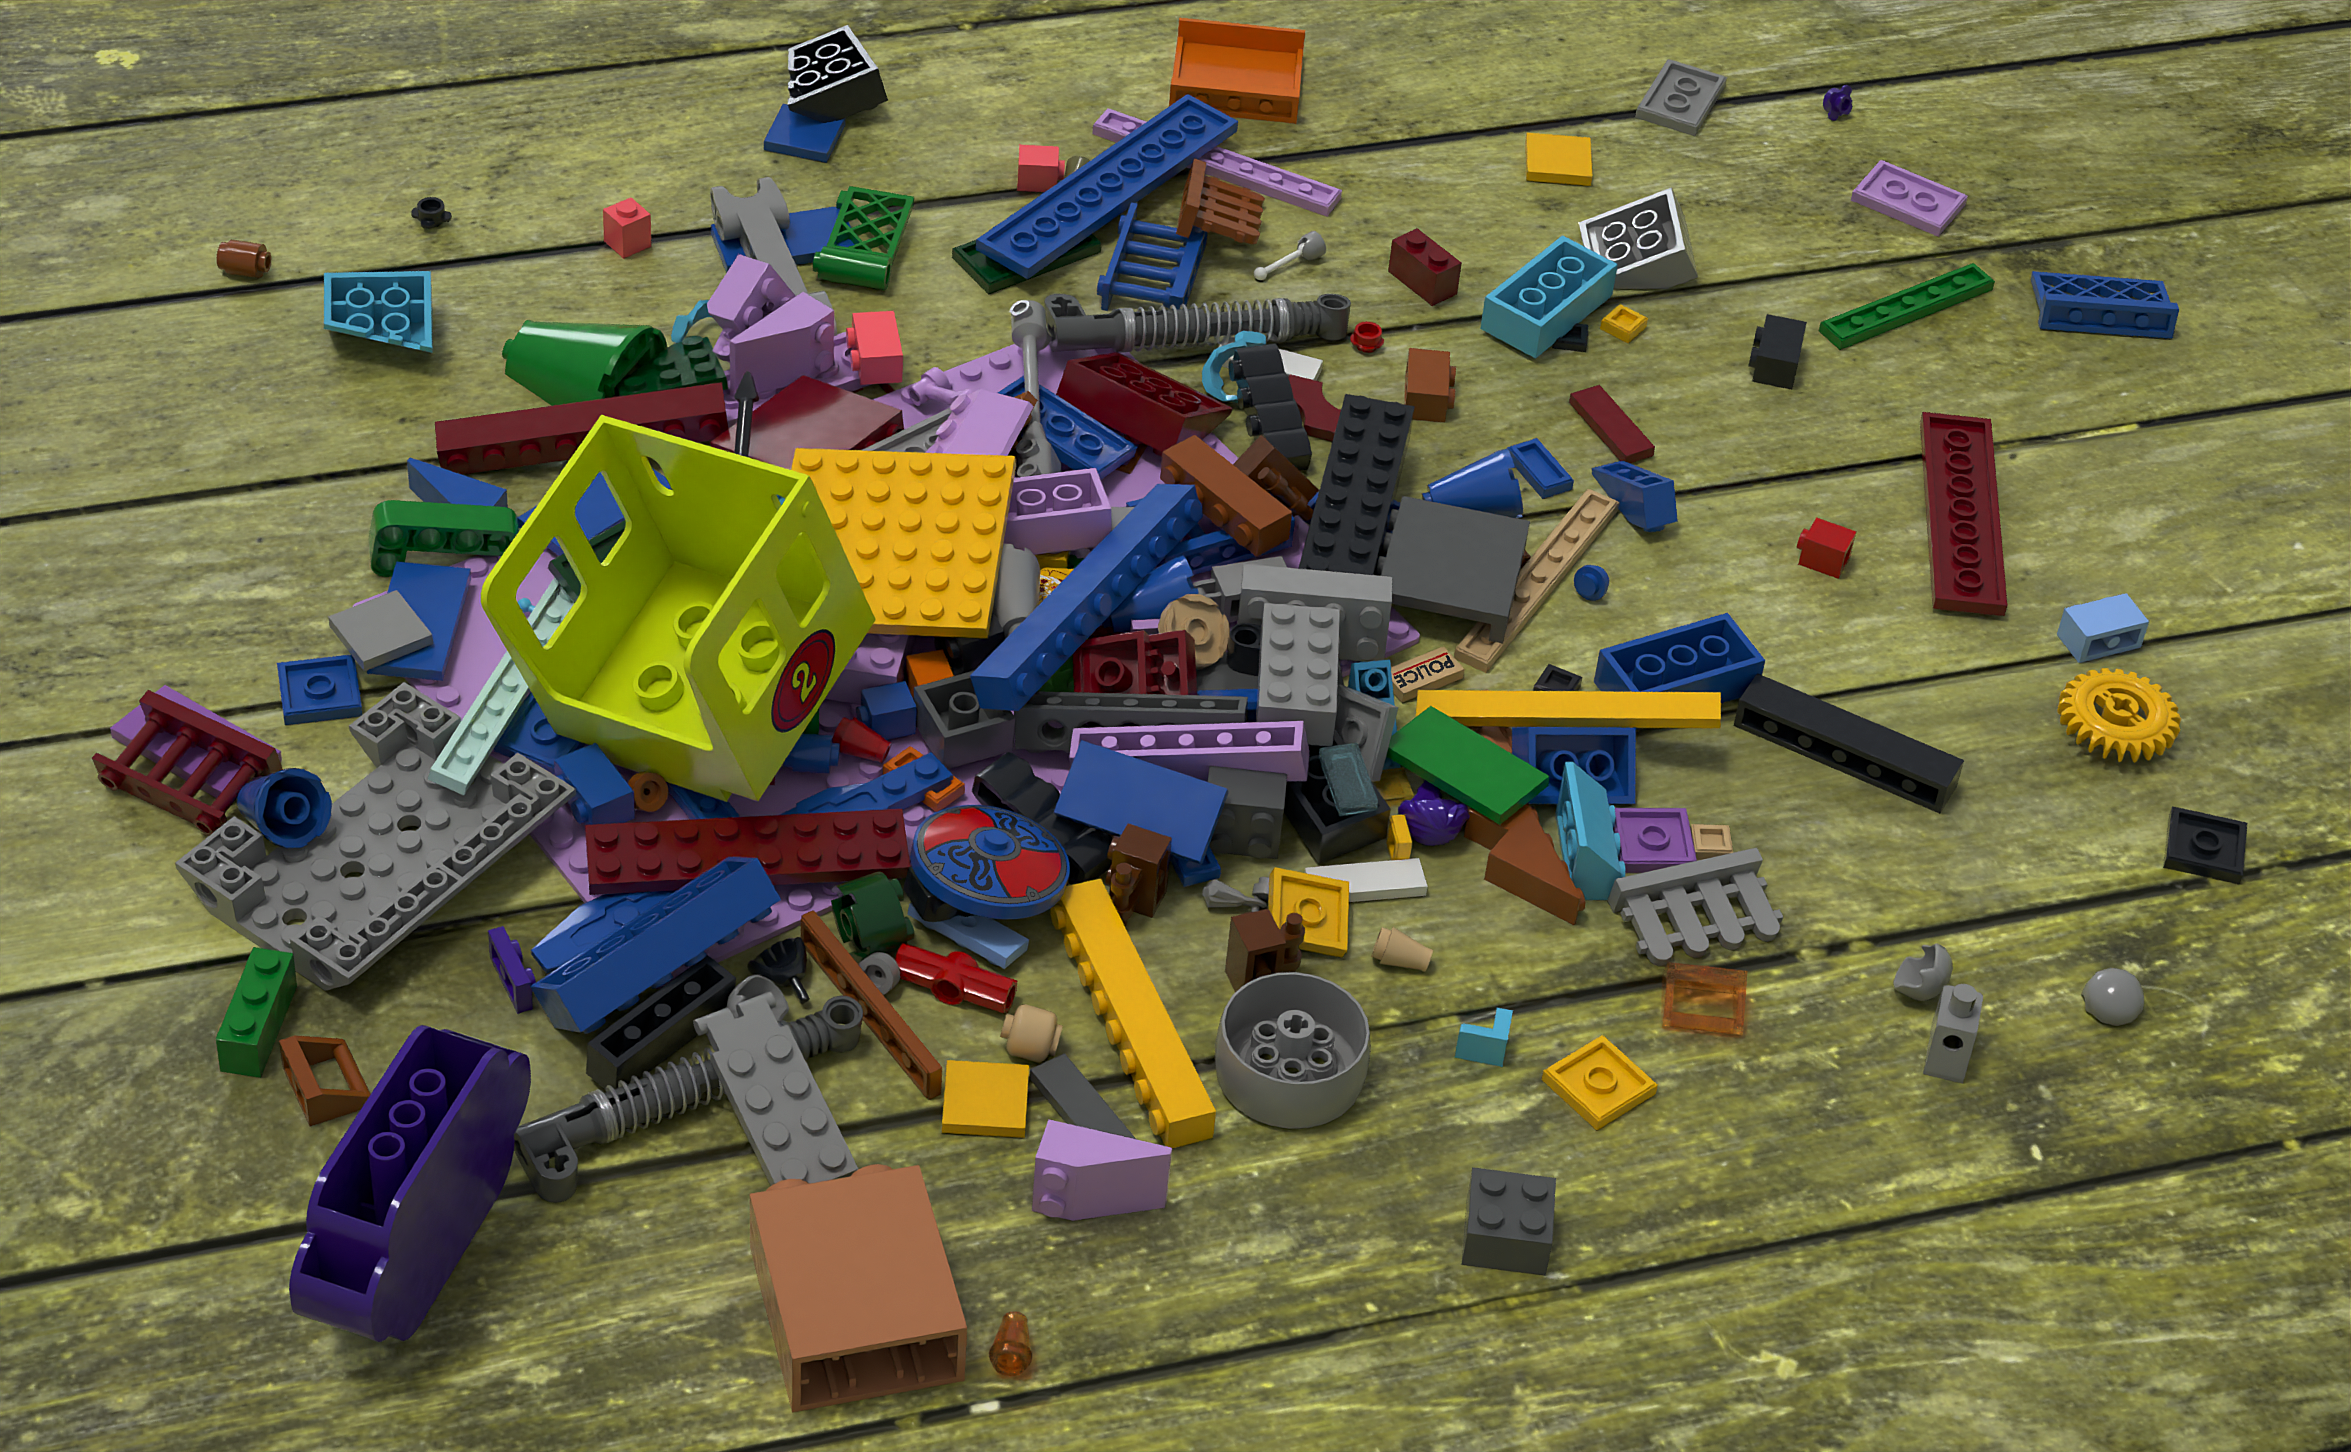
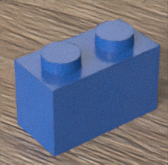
M596 743L554 759L555 776L576 788V795L567 803L570 805L572 814L579 824L625 823L635 818L634 791Z

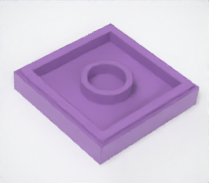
M1615 808L1613 832L1620 835V854L1618 860L1624 861L1625 873H1644L1697 861L1686 808Z

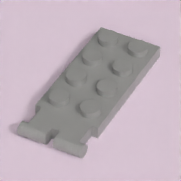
M771 992L736 1004L739 1018L734 1019L730 1009L727 1007L693 1020L697 1034L700 1036L706 1033L715 1051L710 1057L711 1064L771 1186L786 1179H801L810 1184L850 1177L858 1170L856 1162L789 1026L780 1027L771 1010L776 1007L775 998Z

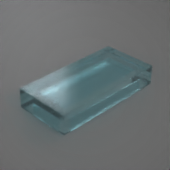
M1358 743L1320 748L1319 759L1339 816L1377 810L1378 799Z

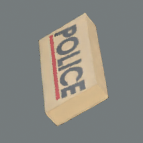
M1443 646L1391 667L1393 693L1403 703L1417 697L1418 690H1435L1462 679L1465 669Z

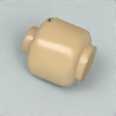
M1022 1004L1017 1008L1015 1015L1006 1014L1000 1037L1008 1039L1006 1049L1010 1055L1041 1063L1045 1061L1048 1055L1054 1057L1063 1025L1057 1024V1016L1052 1011Z

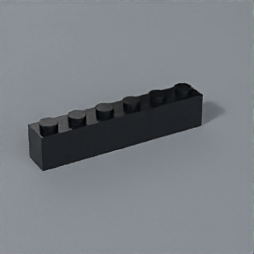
M1758 673L1739 699L1733 725L1939 814L1958 785L1964 763L1963 759Z

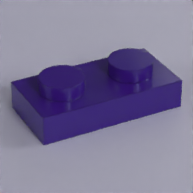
M504 926L488 930L490 959L517 1014L532 1010L533 991L530 986L536 983L531 968L524 969L523 955L516 939L510 940Z

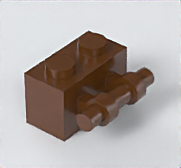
M1261 435L1233 465L1291 510L1293 517L1298 515L1304 521L1310 520L1314 510L1308 505V502L1318 493L1319 489Z
M1129 823L1126 825L1121 836H1115L1111 841L1107 858L1112 860V865L1108 870L1105 885L1110 887L1109 896L1125 927L1127 926V920L1133 912L1153 918L1167 892L1172 843L1171 837Z
M1269 909L1246 912L1231 917L1225 972L1235 992L1243 985L1262 976L1296 972V969L1300 967L1302 959L1299 945L1303 943L1305 936V927L1302 925L1303 919L1300 914H1288L1286 922L1282 925L1281 929L1278 928Z

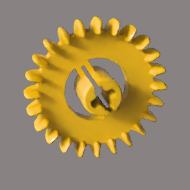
M2101 668L2100 673L2096 670H2089L2086 675H2076L2074 680L2067 682L2065 689L2061 691L2057 709L2058 714L2061 715L2060 724L2068 725L2066 734L2072 735L2078 731L2077 745L2084 742L2086 738L2091 739L2088 748L2089 753L2099 744L2103 745V759L2108 756L2112 749H2116L2118 762L2123 760L2126 751H2130L2134 763L2137 762L2141 750L2143 751V756L2148 761L2152 758L2154 752L2161 756L2165 748H2171L2174 740L2178 737L2181 717L2177 713L2178 706L2171 702L2172 697L2169 693H2161L2162 687L2159 684L2151 685L2149 684V678H2137V673L2132 671L2127 675L2124 674L2122 669L2117 668L2115 673L2111 672L2108 668ZM2094 703L2103 708L2101 716L2096 712ZM2139 706L2145 712L2146 720L2137 714Z

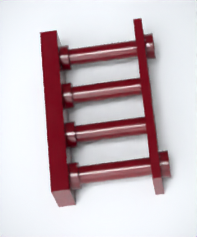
M147 690L139 700L146 723L118 758L113 761L99 753L92 757L99 774L98 779L104 786L114 791L117 789L123 790L193 823L201 832L209 836L227 822L225 813L237 799L239 791L245 784L249 783L253 777H264L283 770L274 747L150 690ZM166 731L178 737L147 776L130 769L158 733ZM198 746L209 751L208 755L179 791L162 784L163 780L190 747L195 748ZM230 761L241 766L211 806L194 799V796L222 762Z

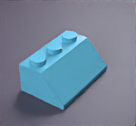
M1565 762L1555 814L1562 860L1566 862L1570 878L1575 887L1582 890L1585 900H1608L1615 879L1625 877V863L1618 860L1620 854V835L1613 832L1615 826V807L1608 804L1607 793L1604 787L1574 762Z

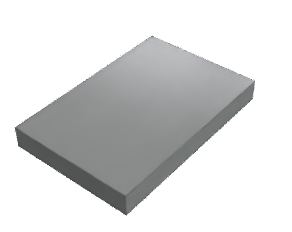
M1668 59L1637 107L1635 118L1696 136L1725 88L1727 77Z

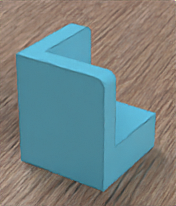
M1497 1008L1493 1029L1465 1023L1461 1024L1455 1058L1503 1067L1513 1010Z

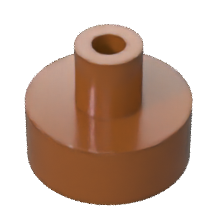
M639 772L632 776L628 782L634 791L635 809L653 812L665 804L668 797V786L661 775L652 772Z

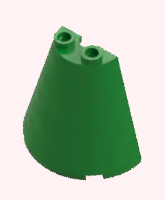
M526 320L514 340L508 339L502 350V357L506 359L505 375L551 406L615 397L614 387L637 362L638 368H640L668 347L664 334L649 325L538 322Z

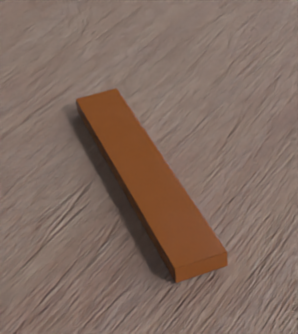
M812 910L801 915V938L804 941L807 952L843 996L851 997L861 1005L863 1010L862 1020L928 1100L941 1095L942 1066L816 912Z

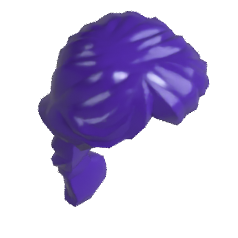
M1423 779V783L1417 789V794L1411 800H1404L1400 803L1398 815H1405L1410 836L1417 843L1426 846L1445 845L1457 837L1462 826L1469 820L1468 807L1466 804H1458L1450 799H1442L1441 789Z

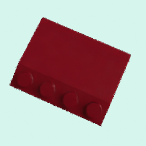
M1118 352L1068 360L1056 393L1057 396L1110 430L1116 429L1124 433L1123 437L1126 440L1136 444L1144 443L1153 447V453L1162 457L1163 451L1193 435L1203 440L1231 415L1233 409Z

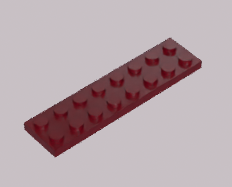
M1922 412L1920 433L1933 609L2005 616L2008 604L1991 419Z
M902 809L585 825L589 895L678 890L727 857L758 858L773 885L851 881L878 871L884 873L888 879L906 878L908 868L910 867Z

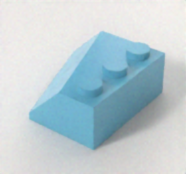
M431 271L324 273V329L432 353L433 307Z

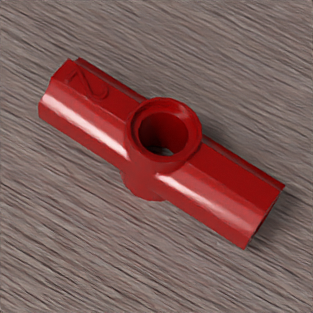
M902 943L896 953L895 961L900 969V979L930 988L932 994L945 1004L958 1005L965 1000L1001 1013H1008L1013 1004L1018 981L979 968L975 959L964 952L954 951L946 957Z

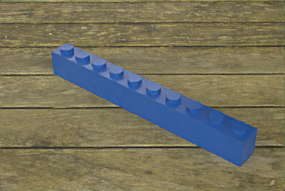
M1157 484L970 675L980 708L1019 711L1141 583L1143 578L1203 518L1202 504L1198 499L1195 485Z

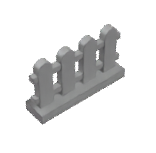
M1757 848L1617 878L1607 900L1613 913L1621 911L1620 914L1624 922L1631 920L1640 939L1636 944L1639 955L1646 953L1650 962L1657 966L1667 965L1673 955L1672 947L1682 945L1685 953L1690 957L1700 958L1707 951L1709 946L1708 939L1715 937L1718 938L1724 948L1735 950L1742 944L1744 931L1753 929L1758 939L1765 942L1772 941L1776 938L1780 929L1779 923L1783 919L1780 909L1772 910L1763 891L1766 890L1768 885L1765 878L1756 877L1763 861ZM1737 896L1746 917L1737 918L1728 898ZM1702 904L1711 925L1702 927L1693 906ZM1666 912L1676 933L1666 935L1657 914Z

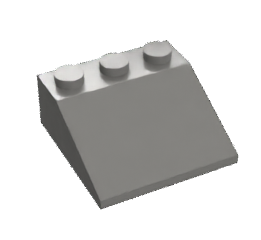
M1672 187L1579 222L1583 246L1618 264L1613 289H1668L1698 277L1685 215Z

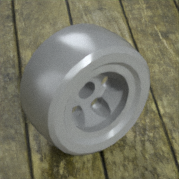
M1286 972L1259 977L1243 985L1235 992L1224 1008L1215 1042L1217 1081L1224 1095L1238 1110L1250 1118L1267 1125L1290 1129L1310 1128L1326 1124L1342 1116L1351 1108L1364 1086L1371 1052L1367 1017L1361 1005L1349 992L1334 982L1316 975ZM1262 1054H1269L1273 1058L1271 1060H1264L1260 1056ZM1322 1058L1324 1064L1315 1063L1313 1059ZM1293 1067L1297 1068L1300 1072L1291 1074L1285 1069Z

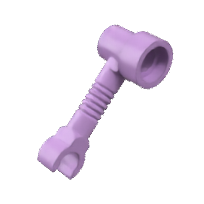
M933 367L922 374L921 380L907 390L910 399L917 406L922 405L929 399L951 405L960 395L973 393L969 389L957 392L950 390L948 378L937 367Z

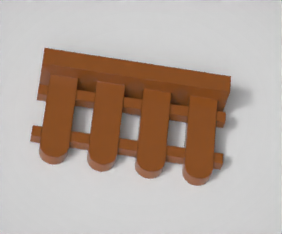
M1194 158L1183 190L1176 234L1189 238L1192 227L1196 226L1202 228L1201 230L1211 231L1230 237L1240 243L1257 244L1260 236L1259 229L1262 223L1260 220L1263 213L1262 205L1265 198L1251 191V189L1241 188L1220 181L1212 176H1205L1207 162Z

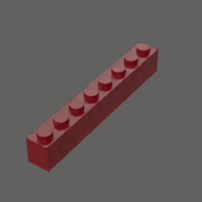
M722 382L435 422V434L440 468L464 475L570 460L601 415L693 442L714 440L729 429Z

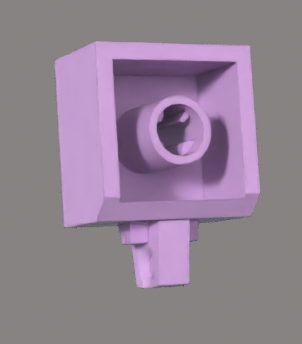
M738 254L707 303L708 313L723 329L713 348V353L722 361L730 363L731 339L796 297L769 263Z

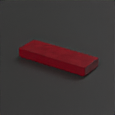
M1600 385L1570 394L1569 403L1620 461L1633 463L1654 456L1655 446Z

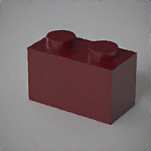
M1418 228L1392 240L1389 273L1431 306L1457 295L1462 262Z

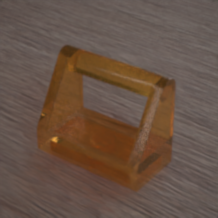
M1668 962L1662 975L1661 1026L1742 1035L1748 971ZM1674 988L1733 994V1018L1672 1012Z

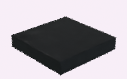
M2172 806L2168 819L2163 868L2240 884L2243 876L2247 823Z

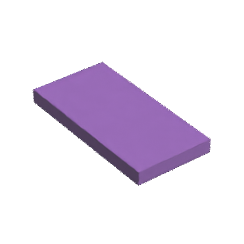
M166 685L155 692L269 745ZM141 705L137 706L110 728L112 738L126 746L132 741L146 723ZM166 731L158 733L141 755L157 763L178 737ZM198 746L195 748L190 747L171 772L187 781L208 755L209 751ZM276 749L279 760L281 762V751ZM230 761L222 762L202 786L201 790L217 798L241 766ZM262 776L253 777L251 781L262 778Z

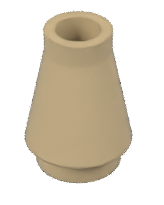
M1382 927L1371 957L1379 959V964L1418 969L1425 972L1433 949L1423 946L1394 927L1391 930Z

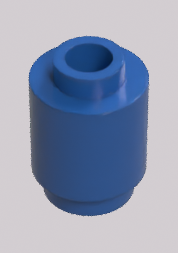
M802 733L785 759L783 767L792 768L793 772L830 774L831 766L838 767L840 744L832 743V735Z

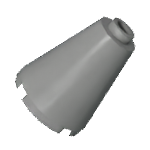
M1003 544L992 610L1004 630L1005 639L1039 605L1041 570L1038 559L1031 550L1025 547V551L1014 549L1013 544Z

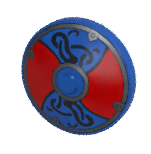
M984 805L954 806L933 813L917 828L910 852V860L916 876L933 895L964 912L994 919H1021L1049 910L1063 896L1070 873V863L1064 848L1048 830L1033 820L1015 812Z

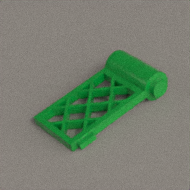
M849 186L847 191L841 190L836 202V208L841 209L827 246H823L821 252L816 251L814 255L813 272H818V279L887 290L891 268L914 206V196ZM853 200L868 201L869 204L857 207ZM894 205L904 208L891 213L886 207ZM876 211L882 215V217L870 220L866 216ZM858 219L862 223L853 228L846 224V222ZM890 224L895 229L883 234L878 228ZM867 232L874 236V238L862 241L858 237ZM850 239L855 244L850 247L837 246V243ZM883 245L888 252L887 254L873 252L871 249Z

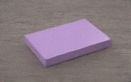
M1880 160L1853 190L1851 201L1939 237L1966 205L1968 196Z

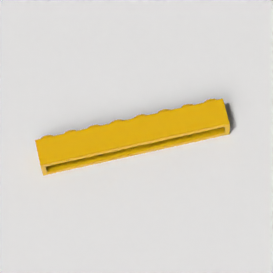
M1101 878L1066 886L1061 899L1050 909L1052 923L1056 930L1061 929L1064 935L1066 952L1070 958L1074 957L1078 964V975L1081 984L1084 987L1088 986L1092 993L1091 999L1095 1013L1098 1016L1102 1015L1106 1022V1034L1110 1044H1116L1120 1051V1062L1126 1075L1131 1074L1133 1078L1135 1095L1139 1104L1146 1105L1152 1132L1154 1135H1160L1164 1145L1171 1148L1213 1138L1216 1110Z

